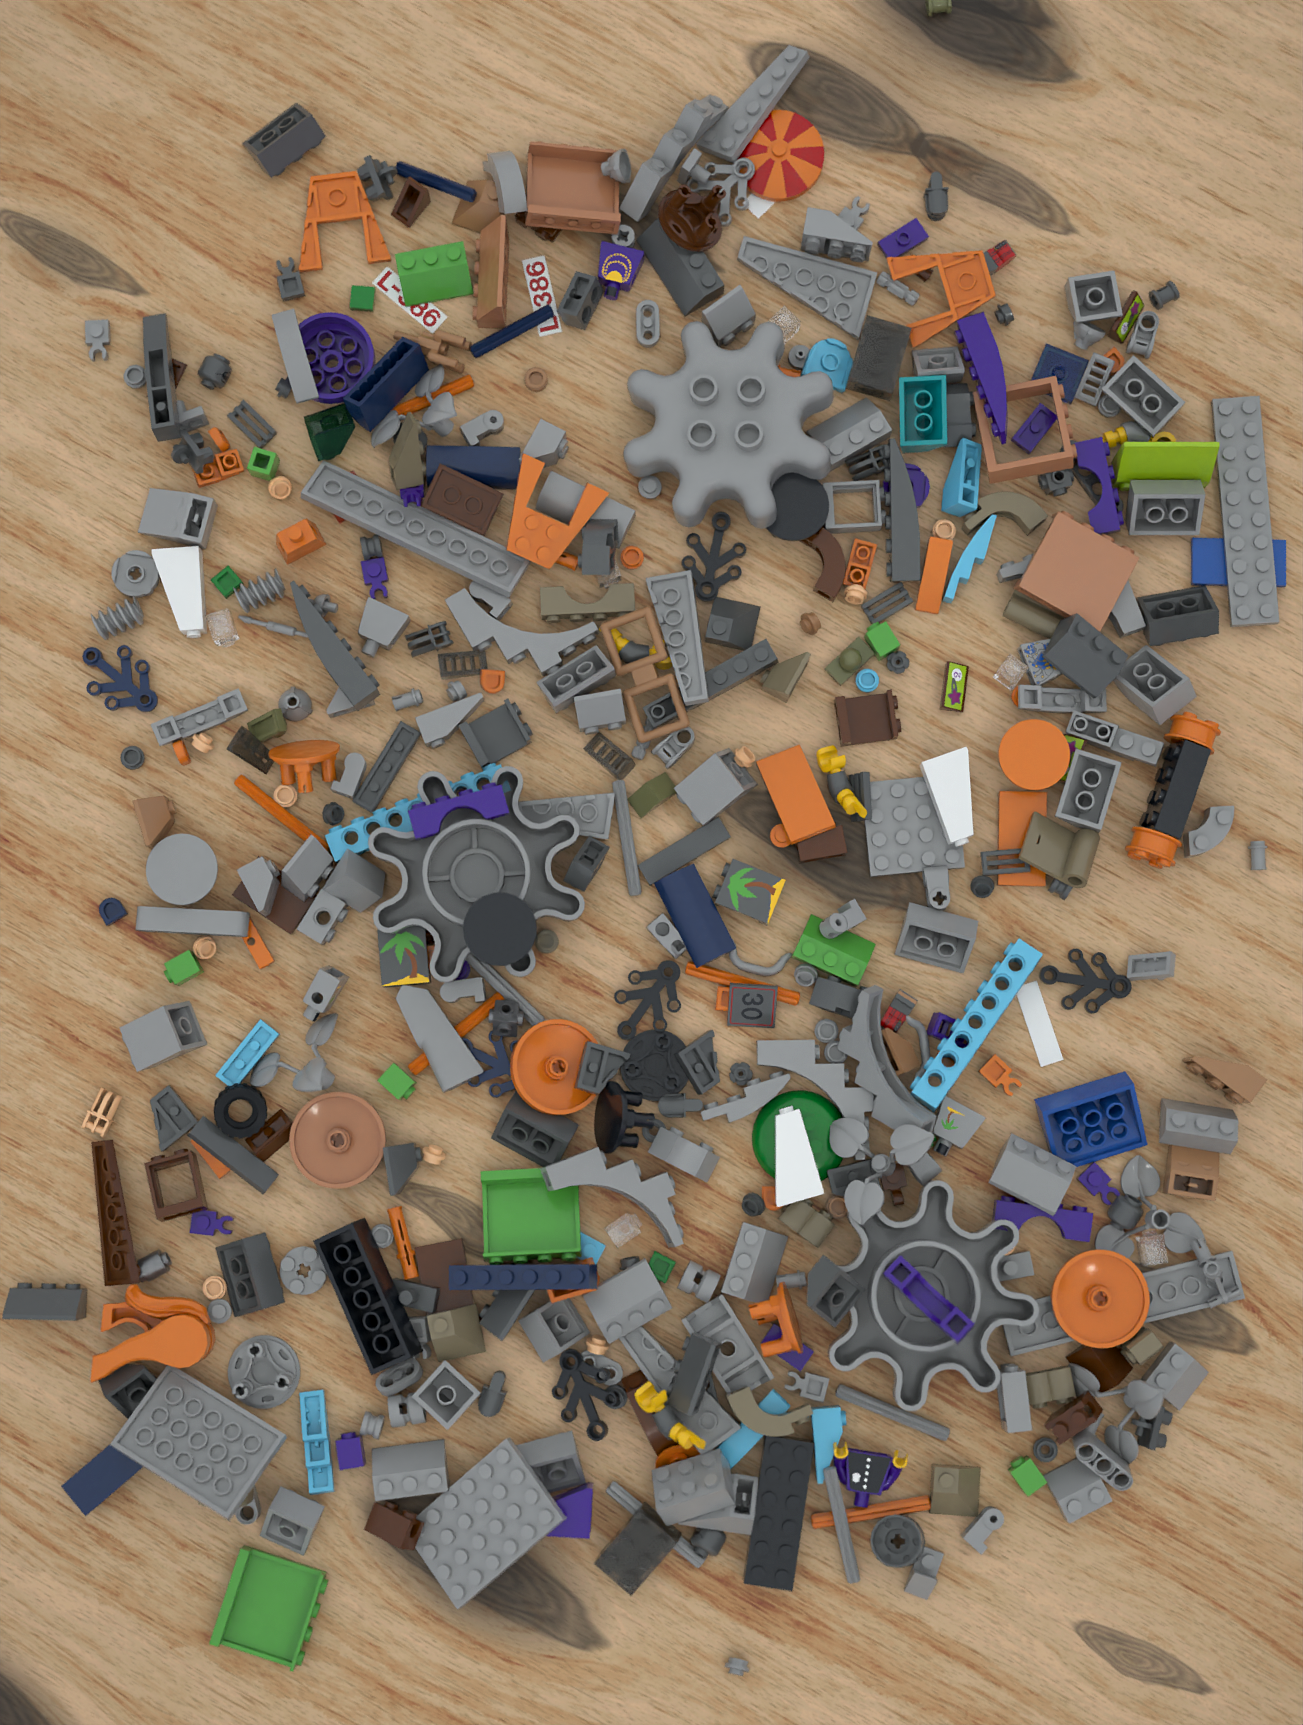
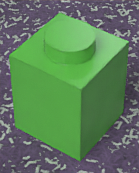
M254 447L247 470L251 476L271 481L276 475L280 459L274 452Z
M886 621L882 624L876 622L867 628L868 632L865 634L864 639L875 653L874 655L878 661L899 649L900 643Z
M187 950L164 963L166 978L170 983L174 982L178 986L204 973L199 961L191 950Z
M393 1063L377 1080L398 1100H401L403 1097L407 1100L416 1090L413 1086L417 1082L396 1063Z
M1021 1455L1010 1463L1012 1467L1008 1471L1026 1496H1030L1048 1483L1030 1457L1025 1456L1023 1458Z

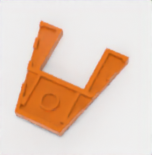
M357 171L310 177L304 237L299 264L300 273L323 270L317 224L362 219L368 264L391 261L390 254Z
M983 250L887 257L893 281L938 267L949 302L950 311L906 325L913 348H916L957 322V320L996 297Z
M523 453L506 550L550 569L605 500L609 492L586 483L568 526L526 507L545 463Z

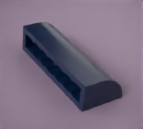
M402 337L343 398L350 415L367 431L371 432L420 381L423 375L429 371L420 344Z
M427 445V487L429 488L439 464H443L493 489H517L521 449L520 447Z
M694 864L677 870L654 883L696 968L725 956L736 949Z
M108 1445L61 1487L82 1513L87 1516L142 1469L143 1466L117 1451L111 1445Z

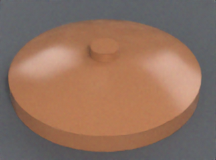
M346 1092L326 1093L309 1101L296 1115L290 1130V1152L299 1171L313 1183L334 1189L355 1186L370 1177L380 1165L384 1156L383 1147H386L385 1126L377 1110L363 1098Z

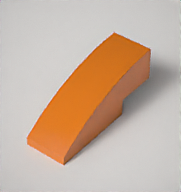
M930 536L915 610L933 614L939 613L953 540Z

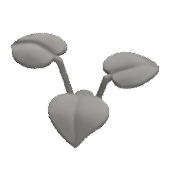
M439 364L423 375L416 384L415 393L418 397L426 395L431 404L424 413L422 422L419 421L421 427L426 428L428 431L433 429L441 437H445L454 427V423L450 418L457 416L454 407V398L450 392H444L434 400L431 397V392L438 390L444 379V367ZM396 410L390 411L373 429L371 437L372 447L375 448L376 445L392 438L400 427V421L405 420L406 416L398 415Z
M333 1013L320 1018L308 1030L305 1042L308 1045H312L311 1048L316 1058L309 1061L302 1070L279 1062L280 1055L278 1053H270L256 1064L251 1074L250 1085L262 1087L268 1084L275 1077L278 1068L283 1067L296 1073L293 1079V1087L298 1091L312 1092L329 1088L335 1080V1075L325 1067L327 1063L320 1056L317 1047L325 1044L330 1038L338 1014Z
M840 1118L832 1122V1125H830V1145L834 1153L842 1158H851L860 1149L872 1158L871 1165L873 1170L876 1171V1174L867 1177L865 1182L854 1180L846 1188L844 1196L845 1205L851 1217L858 1224L864 1225L871 1217L878 1213L884 1203L885 1197L882 1188L876 1183L869 1182L876 1178H882V1175H891L896 1168L895 1161L906 1166L918 1162L930 1149L935 1137L934 1134L915 1125H901L891 1135L890 1143L894 1149L890 1151V1157L885 1154L875 1155L862 1146L868 1140L869 1132L860 1121L852 1118Z
M1141 1155L1132 1158L1122 1172L1121 1188L1124 1194H1130L1135 1198L1140 1197L1141 1201L1150 1208V1211L1145 1216L1146 1224L1124 1233V1230L1120 1231L1111 1224H1108L1098 1231L1095 1239V1249L1117 1252L1129 1258L1133 1254L1135 1246L1128 1236L1149 1228L1165 1229L1162 1235L1163 1242L1174 1253H1186L1193 1250L1190 1247V1243L1194 1240L1198 1247H1200L1197 1239H1205L1204 1234L1189 1215L1176 1212L1169 1216L1165 1210H1157L1156 1206L1152 1205L1145 1198V1196H1153L1158 1191L1160 1177L1156 1169L1143 1159Z
M1074 1363L1068 1364L1072 1374L1076 1397L1087 1390L1094 1398L1095 1396L1101 1398L1125 1394L1124 1402L1132 1409L1119 1423L1118 1428L1113 1425H1109L1106 1428L1105 1442L1110 1449L1130 1465L1137 1458L1139 1447L1134 1436L1129 1431L1123 1430V1427L1135 1411L1145 1419L1156 1417L1163 1404L1165 1389L1154 1387L1141 1380H1133L1123 1389L1101 1393L1098 1392L1100 1388L1099 1381L1090 1371Z

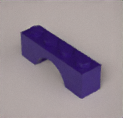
M1102 437L1076 442L1074 444L1076 446L1079 469L1093 473L1099 479L1102 486L1100 501L1088 512L1090 525L1094 528V532L1099 535L1119 532L1120 525H1124L1122 511L1117 512L1115 503L1120 501L1117 488L1112 489L1111 479H1115L1113 465L1108 466L1106 456H1110L1108 442L1103 443Z
M493 782L483 785L480 791L473 792L472 789L458 792L459 796L450 799L449 795L436 798V803L426 805V802L412 805V810H408L416 841L439 835L441 824L445 817L457 809L467 808L474 810L485 820L509 815L502 785L496 786V783Z
M1001 1196V1200H994L992 1221L996 1219L1011 1221L1019 1231L1020 1227L1028 1219L1044 1216L1056 1223L1062 1238L1090 1242L1093 1213H1088L1087 1207L1073 1206L1072 1210L1063 1209V1204H1060L1055 1215L1052 1216L1027 1202L1024 1204L1016 1203L1014 1197ZM1001 1225L995 1228L997 1230L1008 1231L1004 1226Z
M901 1255L883 1273L890 1283L957 1345L974 1327V1323L963 1312L936 1291Z

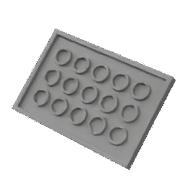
M167 1365L110 1445L230 1521L285 1442L287 1436L180 1369Z
M506 1438L448 1489V1492H444L417 1515L416 1518L425 1523L415 1548L458 1610L464 1607L566 1519V1516L511 1438Z

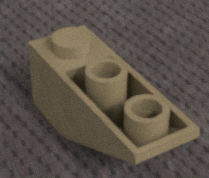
M407 412L389 456L391 480L396 490L424 484L423 475H426L425 464L421 461V455L424 454L423 444L421 440L419 441L418 434L422 433L419 420H415L411 412Z

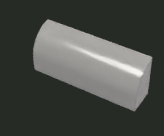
M551 471L537 500L536 510L569 524L585 486ZM606 497L589 520L617 519L619 543L616 548L619 549L635 518V510Z

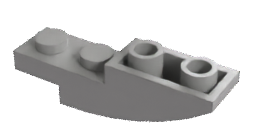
M1073 711L1066 729L1067 734L1085 739L1092 746L1131 761L1137 760L1155 767L1164 747L1163 742L1121 729L1119 725L1077 711Z
M783 1071L770 1074V1080L761 1082L760 1078L746 1082L748 1087L743 1088L745 1098L741 1099L739 1094L726 1098L728 1103L720 1106L718 1102L704 1105L705 1110L700 1112L703 1121L726 1114L730 1123L753 1113L768 1103L783 1089L791 1078L790 1074L784 1075Z

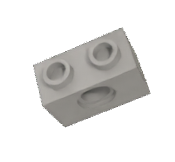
M321 889L297 927V930L324 946L326 942L330 943L335 936L336 931L334 928L337 923H342L349 912L346 909L348 905ZM324 912H328L330 914V921L325 925L320 924L319 916Z

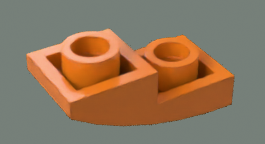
M237 449L215 454L212 463L203 465V473L196 474L193 468L192 471L198 488L242 473L244 468Z
M855 538L843 584L849 586L858 584L864 590L866 589L877 544Z

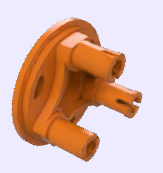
M1038 719L1024 720L1012 726L1003 736L998 750L999 764L1004 775L1016 786L1027 790L1046 789L1057 783L1065 774L1070 761L1069 744L1063 733L1053 724Z
M329 740L297 741L276 746L268 752L269 758L280 765L282 785L296 783L295 772L297 773L299 793H304L305 786L306 793L314 790L311 771L313 766L321 762L322 781L332 782L337 780L335 760L336 754L340 751V745L337 742Z
M783 1281L777 1287V1295L769 1297V1300L749 1304L752 1320L758 1319L759 1326L778 1320L783 1334L780 1339L761 1343L764 1357L791 1351H797L798 1354L803 1353L802 1337L794 1305L788 1288Z

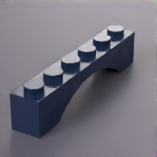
M597 1264L449 1265V1290L597 1289Z

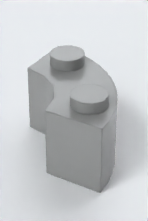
M1234 806L1209 807L1204 811V819L1199 828L1183 835L1184 858L1201 855L1214 848L1225 838L1233 822Z
M660 1127L648 1153L708 1182L720 1158L712 1153L714 1148L703 1142L698 1146L682 1137L684 1133L674 1127H671L670 1130Z

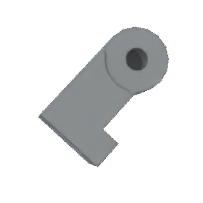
M490 410L460 426V431L468 446H480V440L489 435H497L502 432L504 418L499 411Z
M472 581L469 586L472 598L477 602H483L492 609L489 612L490 616L498 621L502 619L513 605L508 597L475 581Z
M350 753L346 756L344 761L345 770L340 782L333 780L330 788L332 792L354 799L367 767L366 761L359 753Z
M853 899L838 908L839 913H833L820 922L819 928L824 937L833 939L862 923L867 918L856 900Z
M663 913L645 927L674 959H677L687 950L679 932Z
M477 977L444 983L440 988V995L443 1000L449 1003H455L461 998L475 997L476 1003L485 1002L484 978Z
M992 1506L985 1507L960 1536L982 1555L988 1548L983 1542L993 1530L999 1529L1004 1523L1002 1512Z

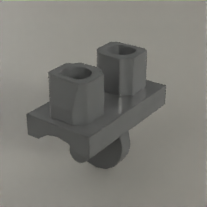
M371 155L364 158L365 164L360 166L357 172L361 180L365 182L372 178L374 184L365 188L368 199L372 201L381 198L386 200L392 199L393 194L389 185L395 183L393 177L398 172L396 167L388 166L387 161L380 163L378 159H372Z
M186 429L180 430L181 442L173 446L171 458L178 464L189 463L196 474L203 473V465L213 462V451L210 447L204 448L203 437L199 432L189 435Z
M1162 1406L1156 1417L1152 1419H1145L1141 1416L1139 1420L1132 1418L1131 1424L1137 1425L1135 1435H1138V1445L1151 1450L1164 1448L1167 1437L1165 1434L1159 1433L1161 1424L1169 1425L1173 1414Z

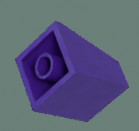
M588 1482L552 1496L566 1516V1519L547 1536L590 1539L594 1482Z

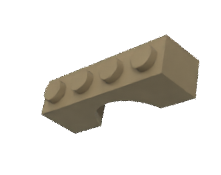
M634 583L610 584L605 596L599 601L590 604H583L573 600L565 591L564 586L540 587L542 620H546L547 623H558L560 619L581 622L584 621V618L604 621L607 620V617H619L635 611Z

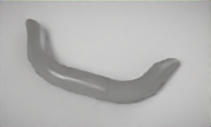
M737 949L729 953L730 960L738 969L760 976L777 974L792 956V953H786L780 957L775 965L763 967L742 961L737 955Z
M906 1016L907 1023L915 1028L919 1036L922 1063L919 1071L915 1074V1080L917 1076L922 1078L926 1072L923 1067L930 1058L929 1040L923 1024L916 1019Z

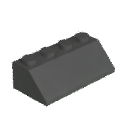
M659 218L636 239L684 317L724 294V283L705 253L687 250L673 242L663 230Z

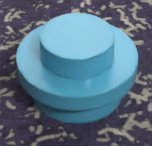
M863 669L857 674L855 683L862 692H872L879 684V677L872 669Z

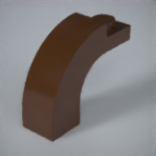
M822 527L818 534L800 540V542L815 550L822 560L823 572L816 582L813 592L834 602L844 580L845 558L836 538Z
M642 1370L621 1379L627 1397L656 1455L658 1456L669 1447L679 1445L678 1442L668 1440L660 1433L652 1413L645 1412L635 1399V1392L645 1383L649 1382Z

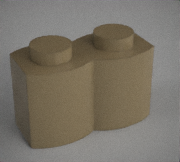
M808 1198L788 1204L778 1219L819 1248L835 1225L831 1222L833 1217L822 1209L820 1212L814 1210L811 1207L814 1203Z
M1142 1327L1131 1339L1120 1344L1122 1347L1120 1353L1128 1363L1131 1362L1133 1365L1138 1364L1141 1366L1164 1347L1150 1329Z
M1069 1366L1026 1373L1029 1405H1032L1033 1409L1046 1407L1047 1402L1056 1400L1057 1404L1071 1402L1070 1397L1076 1396Z

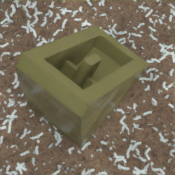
M665 772L646 782L627 800L639 817L643 818L677 794L674 789L676 786Z

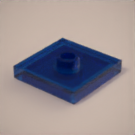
M1046 343L1031 381L1056 376L1058 385L1062 384L1064 389V398H1061V401L1072 404L1089 360Z

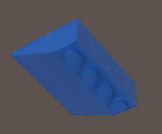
M1125 1071L1034 1099L1049 1152L1076 1167L1148 1145L1135 1086Z

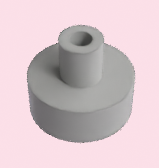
M797 345L790 350L788 362L792 368L796 370L803 369L809 348L804 345Z

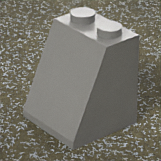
M730 748L713 754L674 787L677 792V798L681 803L689 807L692 811V817L702 825L711 822L758 785L746 768L740 767L735 762V754Z
M190 1001L162 1006L120 1027L122 1039L128 1048L131 1062L137 1072L151 1069L207 1045Z

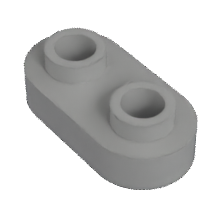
M651 300L640 302L636 308L637 341L646 348L655 346L660 338L659 307ZM646 311L652 313L650 317H645L643 314ZM647 333L652 335V338L649 340L644 338V335Z
M587 1350L581 1353L583 1361L587 1358H591L594 1361V1367L598 1369L605 1367L615 1371V1376L604 1384L611 1386L621 1381L623 1369L618 1362L604 1355L590 1353ZM600 1371L599 1377L605 1379V1374Z
M409 1358L382 1372L376 1379V1388L383 1396H392L419 1381L423 1374V1368L416 1359Z

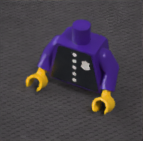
M834 1442L833 1466L836 1467L840 1483L845 1485L847 1490L855 1491L854 1505L858 1507L868 1508L870 1494L881 1495L882 1491L888 1490L899 1477L902 1468L907 1465L908 1454L906 1453L904 1458H899L898 1450L894 1451V1456L892 1457L890 1454L848 1448L847 1442H844L845 1446L843 1448H837L836 1442Z

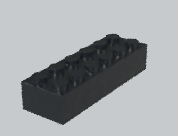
M362 1218L314 1240L315 1247L371 1375L423 1352L404 1305L399 1301L397 1289L366 1219Z
M764 1435L752 1533L749 1535L743 1575L744 1584L793 1591L814 1449L813 1440L791 1436Z

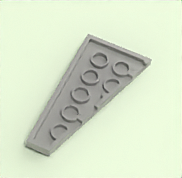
M743 237L737 261L859 340L877 272L750 237Z

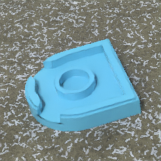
M831 338L817 342L809 350L800 376L816 371L824 372L831 378L833 390L843 393L853 367V360L846 345L839 340Z

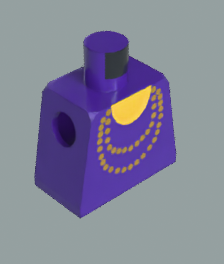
M601 241L598 281L602 286H606L605 298L617 300L619 290L630 292L643 265L644 251Z

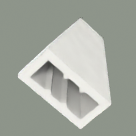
M199 546L152 549V556L179 630L183 635H187L188 638L201 637V634L207 633L202 550Z
M967 747L923 761L919 765L948 845L955 843L956 847L969 843L968 838L973 836L969 756Z
M793 1106L779 1109L780 1114L775 1116V1203L777 1207L824 1194L800 1110H794Z

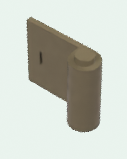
M1017 590L1013 592L1002 615L1049 639L1052 638L1060 620L1064 619L1063 616Z
M1033 812L1019 859L1073 888H1083L1088 882L1100 836L1094 830L1086 828L1074 833L1045 816Z

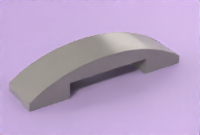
M290 309L273 314L272 320L296 403L319 398L295 310Z
M1018 685V709L1047 713H1073V711L1080 713L1107 712L1106 688L1093 699L1082 689Z
M238 688L217 697V700L173 717L172 715L150 725L159 746H164L219 726L245 713L248 709Z

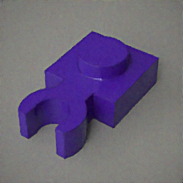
M424 484L400 489V496L403 499L404 507H408L410 502H416L417 506L421 505V498L424 497Z
M384 557L360 561L365 585H372L370 597L376 600L375 593L381 590L383 591L384 598H388V591L382 585L383 582L389 581Z
M1095 1162L1090 1164L1076 1178L1092 1196L1099 1192L1102 1202L1106 1205L1111 1204L1107 1199L1109 1192H1113L1115 1196L1120 1195L1116 1188L1107 1185L1112 1179Z
M209 1210L194 1213L191 1218L190 1233L215 1236V1231L218 1229L222 1234H231L232 1230L224 1228V1222L227 1220L234 1221V1217L224 1216L217 1219L218 1212Z

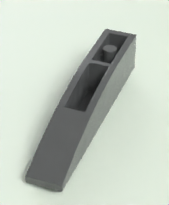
M164 313L143 317L144 361L151 429L158 442L181 438L167 315Z
M895 438L888 440V444H884V459H888V468L884 469V481L889 482V492H885V506H889V515H885V529L889 530V539L885 541L886 553H890V563H886V577H890V582L920 581V530L917 506L904 459Z
M293 580L290 585L296 608L315 652L331 678L357 711L361 710L380 695L377 689L380 684L372 674L366 675L363 671L366 666L358 656L353 658L349 652L352 648L344 638L339 640L335 634L338 630L330 620L326 622L323 619L322 615L324 612L316 602L312 605L308 599L311 595L303 584L298 586Z
M767 639L760 641L705 672L709 701L779 663ZM670 692L643 707L653 728L678 717ZM684 703L686 712H689L704 703L688 706Z

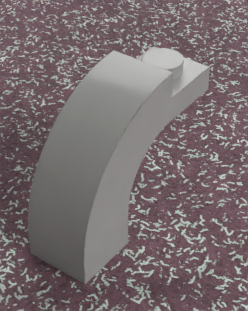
M511 151L487 153L488 161H483L484 171L491 173L494 179L499 212L509 214L527 211L523 179L514 154Z

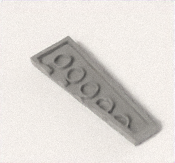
M789 45L719 120L703 134L696 143L698 149L735 163L810 58L808 52Z
M691 570L646 578L685 705L709 702Z
M643 1326L620 1337V1341L647 1379L654 1385L656 1392L659 1393L665 1390L667 1393L670 1383H675L677 1374L674 1373L678 1361ZM707 1391L704 1393L698 1413L693 1416H689L670 1406L678 1418L683 1421V1425L706 1442L704 1449L694 1445L700 1454L711 1451L742 1428Z

